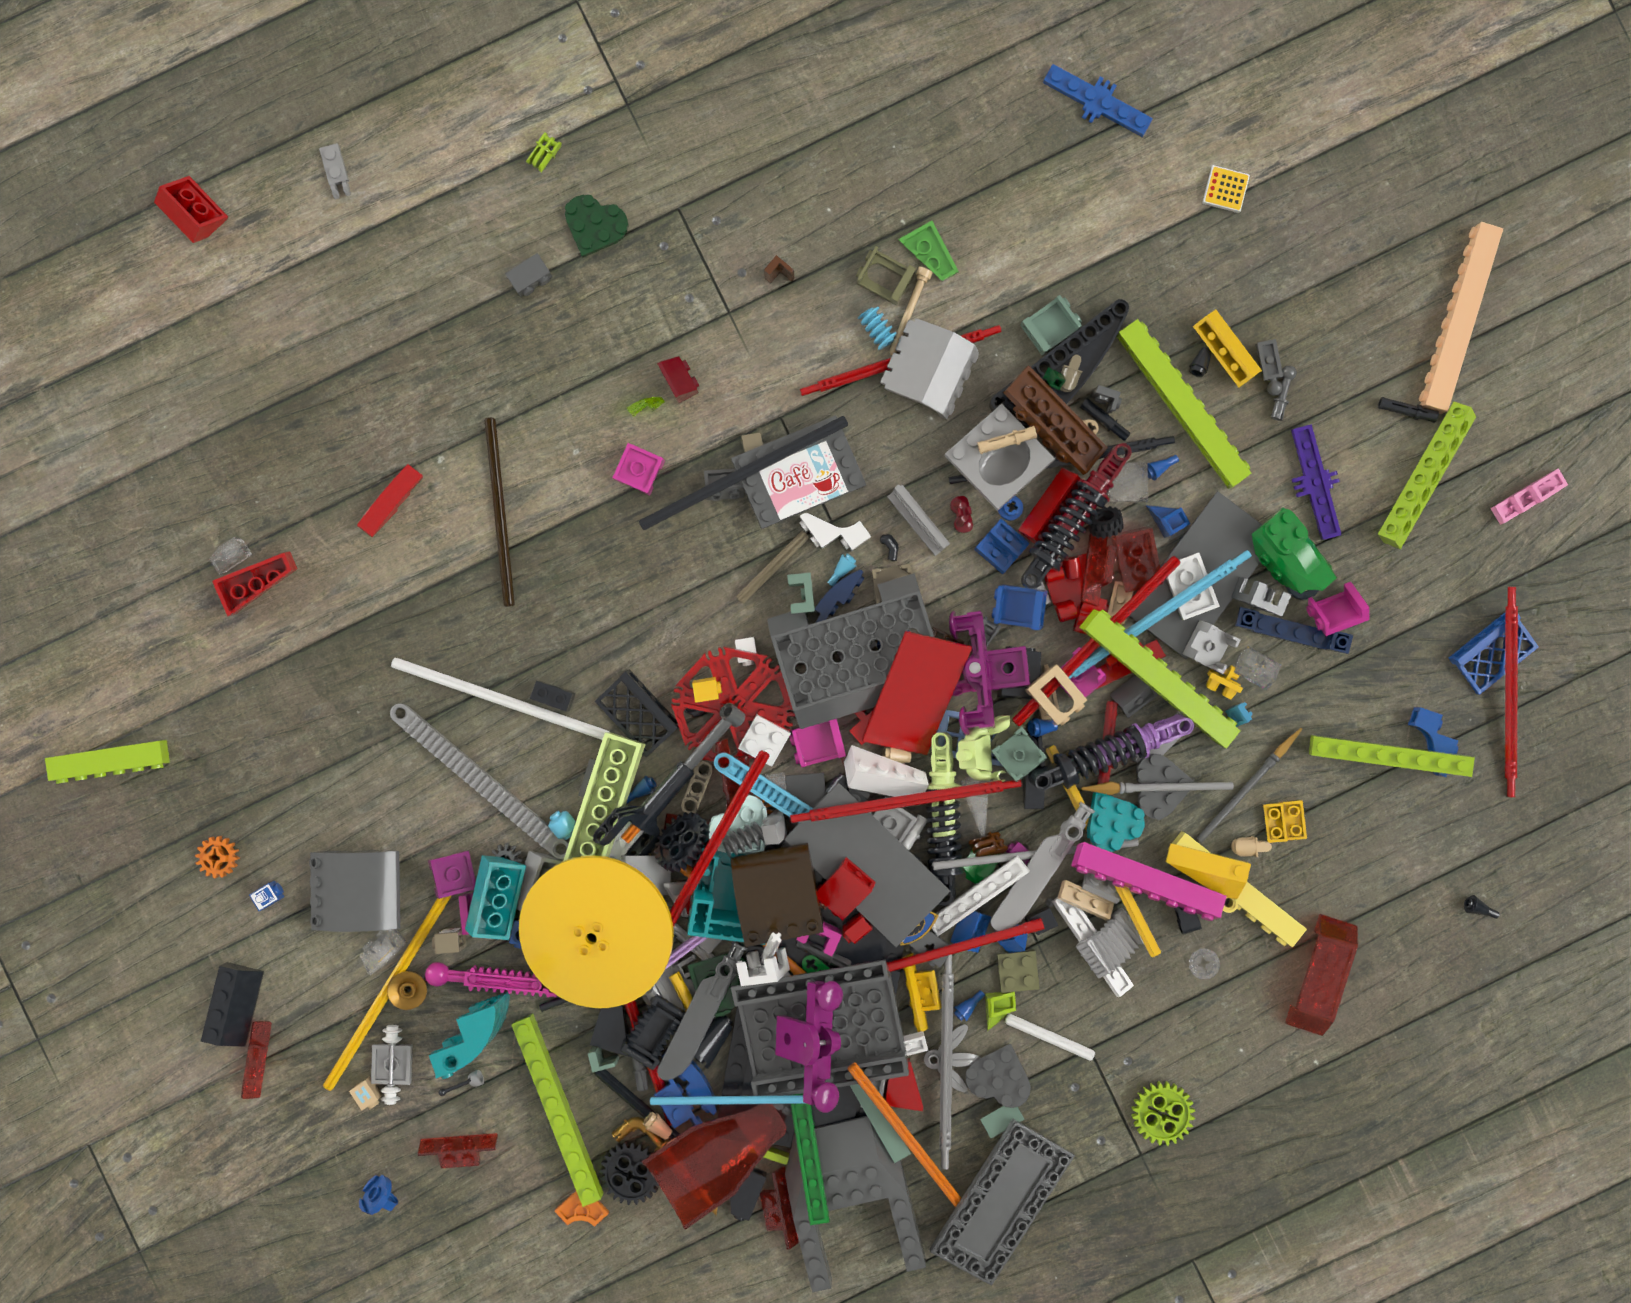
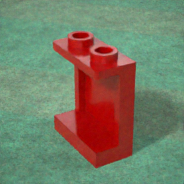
M846 857L841 862L839 868L822 885L820 884L816 888L819 903L824 904L831 910L833 915L843 921L872 892L876 882Z

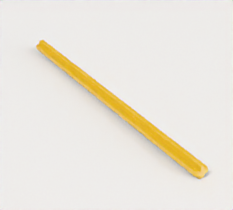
M1055 745L1045 750L1051 763H1054L1053 755L1059 754ZM1076 785L1069 789L1064 787L1077 811L1080 801L1085 804ZM1088 818L1087 821L1085 822V824H1086V826H1085L1086 832H1087V824H1088L1089 818ZM1115 886L1151 957L1159 955L1161 950L1129 888Z
M451 896L437 898L324 1082L323 1087L329 1091L334 1089L389 999L387 990L391 979L395 975L407 970Z

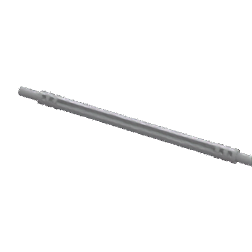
M949 955L945 960L944 973H942L939 1131L941 1169H949V1150L951 1149L954 991L952 955Z

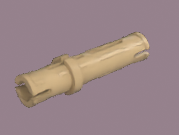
M1034 426L1019 431L1013 430L1012 433L977 442L980 454L1014 444L1016 446L1020 445L1021 442L1037 438V433Z

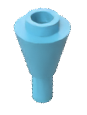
M842 554L834 571L835 573L828 580V583L834 586L840 578L857 566L855 564L856 560L849 554L846 556Z

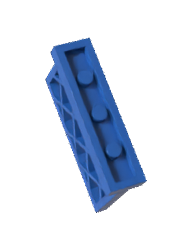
M1505 613L1449 657L1451 663L1458 667L1478 695L1505 675V635H1502L1505 633ZM1519 614L1518 663L1539 647L1521 623ZM1499 637H1504L1503 648H1495L1496 639ZM1522 639L1527 640L1531 645L1525 651L1520 650ZM1484 649H1489L1488 660H1480L1481 651ZM1494 650L1502 651L1500 662L1492 661ZM1469 661H1474L1473 672H1467L1464 667ZM1479 662L1487 663L1485 674L1478 673ZM1492 663L1500 664L1499 672L1495 675L1490 674ZM1477 675L1485 676L1484 684L1480 687L1476 684Z

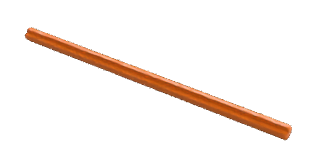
M852 1063L848 1066V1071L956 1208L962 1199L857 1063Z

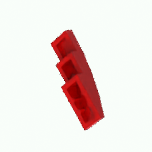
M407 464L380 494L357 526L373 537L398 511V507L408 498L410 491L423 479V475Z

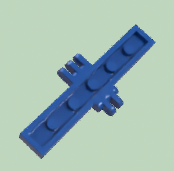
M1052 64L1043 83L1084 105L1082 109L1085 111L1082 116L1083 119H1086L1087 115L1091 114L1092 116L1088 122L1092 123L1095 117L1099 119L1100 115L1133 133L1141 137L1144 136L1153 118L1111 96L1117 86L1116 84H1113L1109 90L1107 87L1110 81L1107 80L1104 86L1100 84L1103 82V77L1100 76L1096 85L1093 86Z

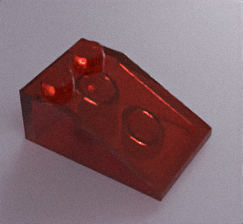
M1148 526L1124 531L1111 537L1125 593L1140 590L1160 569L1153 528Z

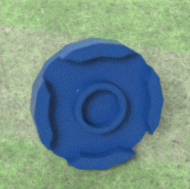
M376 1175L367 1182L362 1190L365 1192L363 1199H359L361 1211L373 1215L382 1208L388 1211L393 1210L399 1202L391 1193V1180L384 1175L380 1177Z

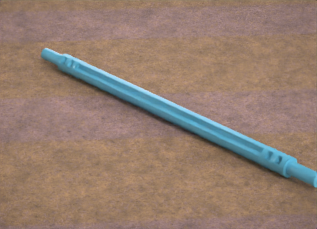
M1246 550L1235 559L1228 560L1124 632L1127 635L1138 636L1236 570L1238 565L1252 556L1251 553ZM1102 646L1099 647L1068 678H1076L1110 655V653Z

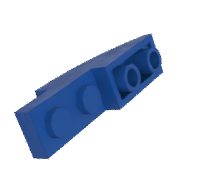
M692 1060L684 1073L679 1075L680 1079L688 1081L685 1088L687 1090L686 1094L689 1097L714 1096L708 1079L696 1062ZM717 1104L700 1105L707 1113L711 1112L714 1115L717 1112Z

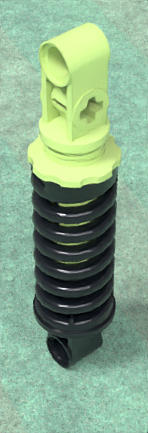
M947 732L936 733L932 737V771L929 772L931 784L928 785L926 792L961 787L960 784H956L954 781L956 771H953L952 737ZM939 736L945 737L946 744L944 746L938 744ZM955 799L934 802L932 807L926 808L928 813H932V817L926 819L927 823H932V827L927 828V833H931L934 837L928 838L927 843L936 844V848L927 849L928 854H936V858L927 860L929 864L928 870L950 890V899H942L939 903L943 906L950 904L955 899V875L963 874L962 867L933 870L932 867L933 862L962 858V854L956 851L961 849L962 844L959 841H955L961 838V833L956 831L961 827V823L955 820L961 817V813L955 810L961 806V803Z

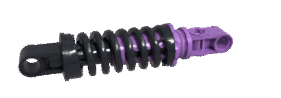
M1181 714L1159 720L1154 724L1147 723L1141 728L1138 724L1134 723L1126 727L1123 732L1116 731L1113 735H1106L1104 739H1096L1094 743L1087 742L1085 747L1080 745L1076 750L1069 749L1066 755L1064 753L1054 754V763L1033 770L1030 773L1029 780L1032 785L1042 791L1059 784H1063L1066 789H1069L1080 783L1078 774H1081L1085 781L1089 780L1088 770H1090L1094 777H1097L1099 775L1098 769H1101L1103 773H1107L1109 770L1108 766L1110 765L1115 770L1118 768V762L1123 766L1127 765V758L1131 762H1135L1137 754L1139 758H1148L1151 749H1158L1162 744L1190 734L1193 731L1194 723L1191 719ZM1184 721V726L1179 728L1180 723ZM1044 776L1043 781L1037 783L1038 778Z

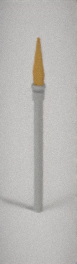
M1110 781L1082 787L1081 789L1113 795L1115 793L1123 794L1139 791L1233 790L1234 784L1233 782L1133 784Z

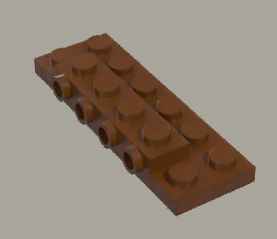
M1029 365L1021 371L1003 392L1016 405L1013 408L1016 412V417L1021 421H1025L1029 427H1035L1037 435L1043 439L1042 444L1046 448H1051L1056 453L1055 457L1057 460L1065 463L1071 462L1082 475L1088 473L1108 448Z

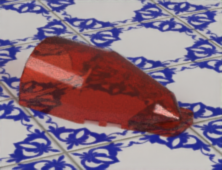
M757 1104L752 1109L691 1126L643 1159L642 1163L648 1168L679 1217L683 1228L686 1230L737 1193L740 1186L749 1177L752 1170L761 1161L773 1143L785 1135L786 1125L772 1104Z

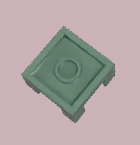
M811 572L787 575L790 587L804 585V588H801L802 600L806 599L804 603L791 604V614L815 613Z
M1023 727L1018 729L1002 745H998L992 750V754L1016 782L1024 778L1047 759L1046 755L1035 745Z

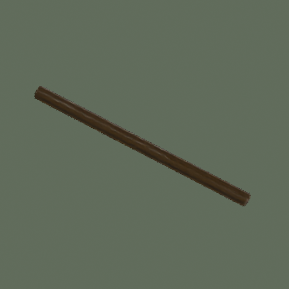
M490 417L485 418L484 421L504 606L511 607L515 605L498 438L496 420Z

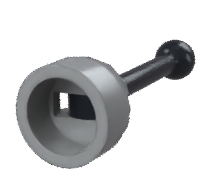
M479 1069L469 1074L468 1080L447 1089H440L439 1095L445 1096L447 1092L467 1084L473 1087L484 1084V1077Z

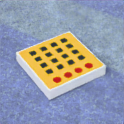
M1213 165L1202 204L1240 213L1250 175Z

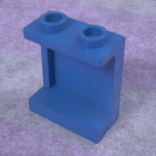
M1004 584L999 585L994 593V599L996 600V607L992 610L994 624L1002 623L1029 627L1032 630L1043 629L1048 591Z

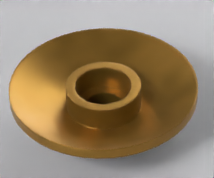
M401 972L391 979L387 990L388 998L399 1009H414L425 1000L427 994L426 982L415 972ZM410 986L412 990L407 992L404 987Z

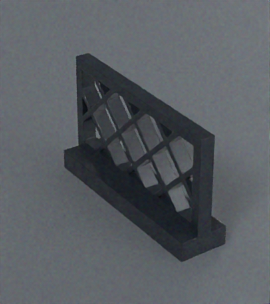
M630 669L625 671L595 700L596 704L629 739L641 743L642 738L652 739V747L648 751L645 748L643 750L645 757H648L679 728L674 716ZM623 682L627 687V694H617V685ZM606 696H612L613 707H606L602 700ZM617 697H627L626 708L617 707ZM630 697L637 698L640 701V708H630ZM617 710L626 711V721H619L617 719ZM630 711H640L639 722L630 721ZM643 711L650 712L653 715V722H643ZM629 724L639 725V735H632L629 732ZM643 725H653L652 736L643 735ZM656 726H663L668 732L664 736H656Z

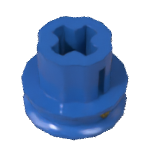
M1014 496L998 510V513L1005 520H1015L1023 512V503L1018 497ZM1013 503L1016 510L1010 512L1008 511L1009 507L1007 504Z

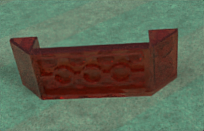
M1319 914L1314 930L1318 934L1296 1007L1290 1006L1285 1024L1323 1036L1336 1018L1358 948V926Z

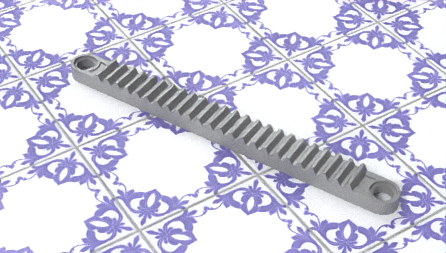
M396 704L391 708L390 716L392 720L402 727L405 732L409 733L412 738H415L418 743L422 744L424 748L428 749L430 753L456 773L458 777L462 778L464 782L468 783L470 787L486 798L488 802L508 817L510 821L526 832L529 837H532L535 842H538L541 847L558 859L565 857V854H559L556 851V847L561 843L568 848L569 841L564 838L558 839L549 829V824L408 705ZM398 708H403L406 712L405 717L402 719L396 716Z

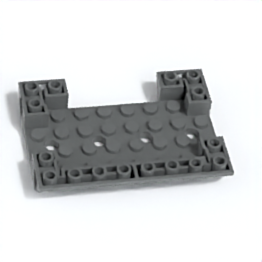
M915 573L878 584L882 602L810 625L806 613L791 614V612L767 619L772 643L800 729L875 707L905 631L915 628L921 635L934 637ZM872 640L880 641L881 648L878 651L871 650L870 642ZM836 651H840L844 655L843 660L839 663L833 660V654ZM798 663L806 665L805 673L799 674L796 672V665Z

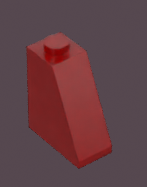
M907 1058L909 1076L887 1079L884 1099L890 1107L923 1111V1104L910 1058Z

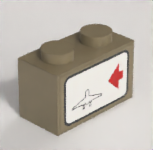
M462 927L442 929L432 937V948L435 949L436 954L460 952L467 947L466 935H462Z

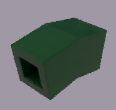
M1049 367L1043 377L1048 381L1049 386L1058 390L1066 381L1063 374Z

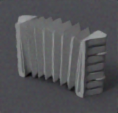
M1122 907L1111 914V920H1107V923L1104 924L1105 927L1100 928L1101 931H1096V934H1093L1092 937H1087V940H1081L1076 945L1081 956L1098 978L1110 974V971L1115 970V967H1121L1120 963H1126L1125 959H1131L1130 954H1135L1134 949H1139L1138 945L1144 944L1134 923Z

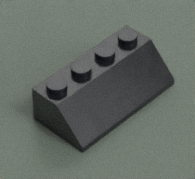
M229 962L219 966L200 1042L217 1046H246L264 971Z

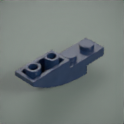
M858 570L848 575L824 595L814 609L820 613L815 623L826 620L829 615L833 616L839 607L835 605L837 602L842 605L846 602H851L855 595L852 592L854 587H859L865 578L862 576L864 571Z

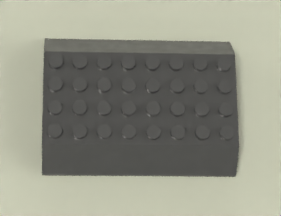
M886 960L782 977L778 982L731 986L734 1005L739 1008L753 1074L751 1085L754 1096H788L804 1092V1065L775 1055L777 1015H785L806 1022L807 983L814 981L837 982L843 991L842 1002L833 1011L832 1031L839 1033L841 1047L831 1055L830 1079H825V1083L831 1082L836 1087L858 1084L848 1071V1066L854 1062L857 1063L871 1082L909 1076L906 1046L891 973Z

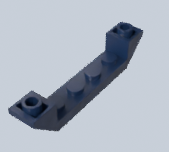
M1243 607L1239 608L1235 625L1247 631L1349 654L1353 635L1343 632H1336L1325 636L1323 631L1318 630L1316 627L1260 614L1259 611Z

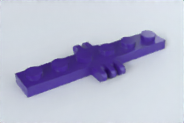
M1312 424L1292 429L1291 432L1303 476L1292 479V483L1299 481L1301 483L1294 486V490L1302 488L1303 491L1296 493V498L1309 495L1321 540L1340 536L1342 534L1329 490L1334 488L1333 484L1340 482L1339 478L1331 480V477L1338 475L1337 471L1330 473L1329 469L1324 470Z

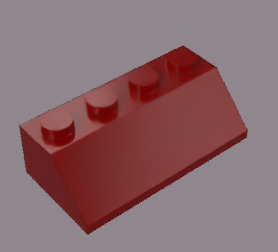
M1061 468L1018 531L1034 544L1038 540L1043 541L1042 533L1049 532L1047 526L1050 523H1054L1053 518L1055 515H1061L1059 509L1066 506L1065 501L1067 498H1073L1071 493L1073 490L1078 489L1077 484L1081 478L1077 474Z

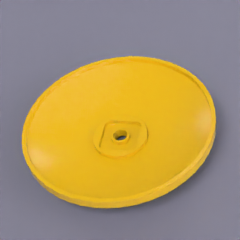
M581 856L555 865L544 873L532 886L523 902L519 919L521 948L532 972L551 992L568 1002L584 1007H617L641 997L659 980L672 953L673 923L669 908L662 894L642 872L614 858ZM587 934H594L597 940L591 942L587 938Z

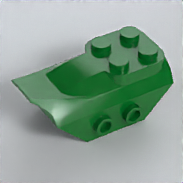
M1282 507L1252 533L1255 554L1259 558L1260 563L1267 567L1272 577L1280 584L1302 594L1306 590L1323 591L1337 578L1330 563L1320 553L1315 543L1309 539L1306 527L1291 510Z

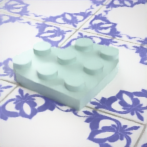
M748 794L726 834L729 836L730 831H734L737 834V828H741L744 831V825L751 827V822H756L761 828L763 825L762 820L767 817V810L763 802L756 796ZM725 813L712 817L707 829L710 831L707 835L709 840ZM761 839L759 840L760 846L753 842L751 850L746 845L744 853L751 854L764 851L765 843ZM722 840L717 850L726 853Z

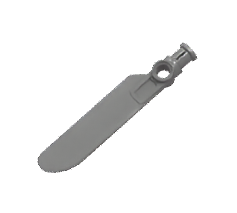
M1080 801V806L1075 814L1071 815L1068 820L1061 824L1059 834L1046 837L1026 865L1030 870L1029 873L1014 883L992 916L990 923L995 930L1000 931L1014 927L1026 916L1075 841L1082 837L1083 829L1086 826L1085 822L1091 813L1094 814L1095 812L1093 809ZM1071 827H1075V831L1072 834H1068V830Z

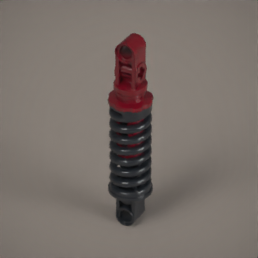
M1121 443L1114 446L1102 460L1097 470H1092L1089 473L1090 476L1087 480L1079 479L1078 489L1073 490L1071 493L1073 498L1066 499V506L1059 509L1061 515H1055L1053 518L1054 523H1050L1047 526L1049 532L1042 533L1043 541L1038 540L1032 549L1030 548L1029 550L1034 559L1021 576V583L1025 588L1038 587L1050 569L1057 572L1061 570L1062 560L1058 556L1064 559L1068 558V554L1063 551L1064 547L1071 551L1074 550V546L1069 543V540L1073 539L1079 542L1080 537L1077 534L1079 532L1082 534L1086 533V529L1083 527L1084 524H1092V520L1089 517L1091 515L1094 517L1098 516V512L1095 510L1096 507L1103 508L1110 501L1107 492L1114 487L1112 481L1119 475L1131 456L1132 451L1129 445ZM1118 448L1124 449L1125 456L1123 458L1118 457ZM1029 574L1035 577L1033 585H1029L1026 582Z

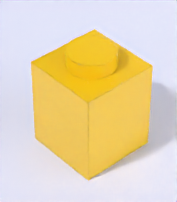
M716 677L693 680L692 682L695 703L719 699V693H722L721 683L716 681Z

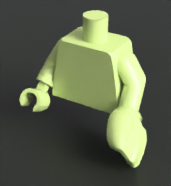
M1009 715L995 717V728H971L969 735H965V738L958 742L956 758L959 761V767L966 770L972 779L984 781L993 779V781L1001 780L999 774L1006 773L1003 770L991 773L990 735L1000 733L1010 726Z

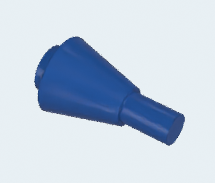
M1174 455L1166 460L1147 463L1144 470L1146 476L1154 481L1157 480L1169 466L1179 462V458L1177 455Z
M644 776L632 792H630L627 804L635 798L653 793L656 790L655 787H657L654 779Z
M979 990L972 998L954 1007L956 1010L954 1012L955 1016L960 1021L963 1019L968 1021L977 1003L985 994Z

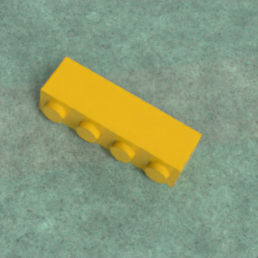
M1214 310L1193 326L1238 387H1241L1262 371L1217 310Z

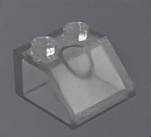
M396 929L380 930L376 934L378 938L374 942L369 941L362 948L364 952L360 955V958L370 976L380 970L408 943Z

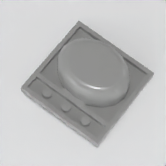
M1003 404L998 406L945 453V457L997 511L1055 460L1036 438L1021 442L1017 446L1014 444L980 454L977 442L1012 433L1013 430L1026 429Z

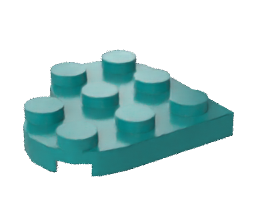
M1093 793L1090 808L1095 812L1089 816L1087 838H1090L1094 846L1114 852L1121 848L1124 841H1130L1141 836L1145 827V813L1142 809L1130 802L1103 793Z

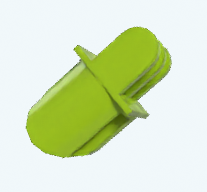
M546 132L539 141H536V147L526 160L528 164H532L536 169L538 168V171L541 173L552 157L555 159V155L562 145L561 142L557 143L555 138L548 137Z

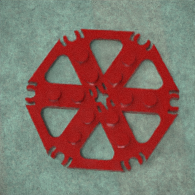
M723 646L725 649V654H723L722 648L718 647L719 655L714 656L711 650H709L708 656L710 659H708L705 652L675 686L682 687L683 689L674 688V692H678L680 698H672V702L680 704L675 705L672 703L671 705L685 747L687 743L692 741L688 746V750H691L694 746L698 747L722 719L720 716L721 708L727 703L735 704L738 702L737 708L744 712L745 720L738 727L730 726L738 750L737 754L733 757L739 761L744 760V764L749 766L748 759L753 758L755 760V757L738 749L750 727L749 721H753L756 714L790 731L791 728H787L784 725L791 727L793 723L788 722L786 718L788 716L795 717V714L792 711H787L793 710L781 669L775 673L779 669V665L777 664L774 668L769 667L772 658H768L763 663L768 655ZM732 657L748 659L756 663V668L738 688L729 664ZM707 666L711 669L713 677H716V681H720L722 693H719V699L695 703L694 691L690 686V680L702 667ZM770 681L778 682L784 699L782 705L775 706L753 701ZM686 708L714 714L698 732L692 733L688 729L683 711ZM710 749L703 760L714 762L715 757L719 753H715ZM721 757L718 763L729 765V759Z

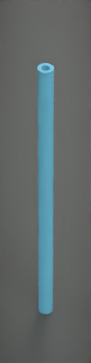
M803 1095L650 1098V1105L804 1103Z

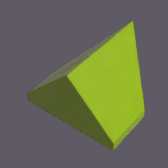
M1015 992L985 993L987 1031H989L1009 1013L1016 1011Z

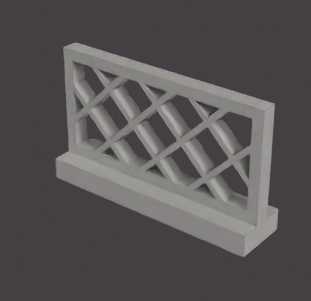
M898 484L887 498L933 555L936 556L950 545L949 541L905 487Z

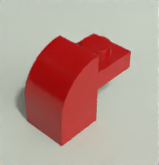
M866 710L855 713L860 721L849 731L861 745L865 743L862 741L873 711H870L867 715L864 713Z

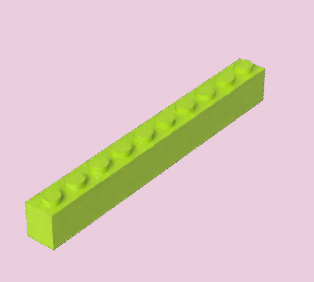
M1135 320L1117 334V339L1227 488L1234 487L1252 474L1249 464L1245 460L1242 461L1238 455V449L1227 441L1226 433L1222 429L1219 430L1216 426L1215 418L1205 411L1204 403L1199 398L1196 399L1192 387L1188 383L1185 384L1181 378V372L1171 365L1170 357L1160 350L1158 341L1154 337L1151 338L1147 332V326L1142 321Z
M1094 609L1079 628L1183 716L1191 719L1194 725L1215 743L1227 749L1240 733V730L1236 727L1237 723L1230 717L1226 719L1222 715L1223 711L1214 705L1212 707L1208 703L1210 700L1201 693L1198 695L1194 691L1196 688L1193 685L1180 680L1182 676L1179 673L1167 669L1168 664L1160 658L1156 659L1153 657L1154 652L1146 646H1140L1138 644L1139 640L1134 635H1127L1124 632L1125 628L1118 622L1114 624L1107 612Z
M534 1014L515 1020L511 1024L582 1207L599 1201L604 1192Z

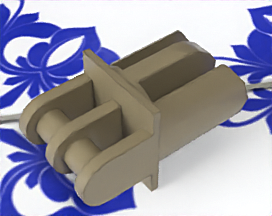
M1074 355L1068 366L1064 365L1062 367L1061 374L1066 379L1060 388L1063 392L1072 391L1078 383L1082 371L1078 370L1081 363L1079 355Z

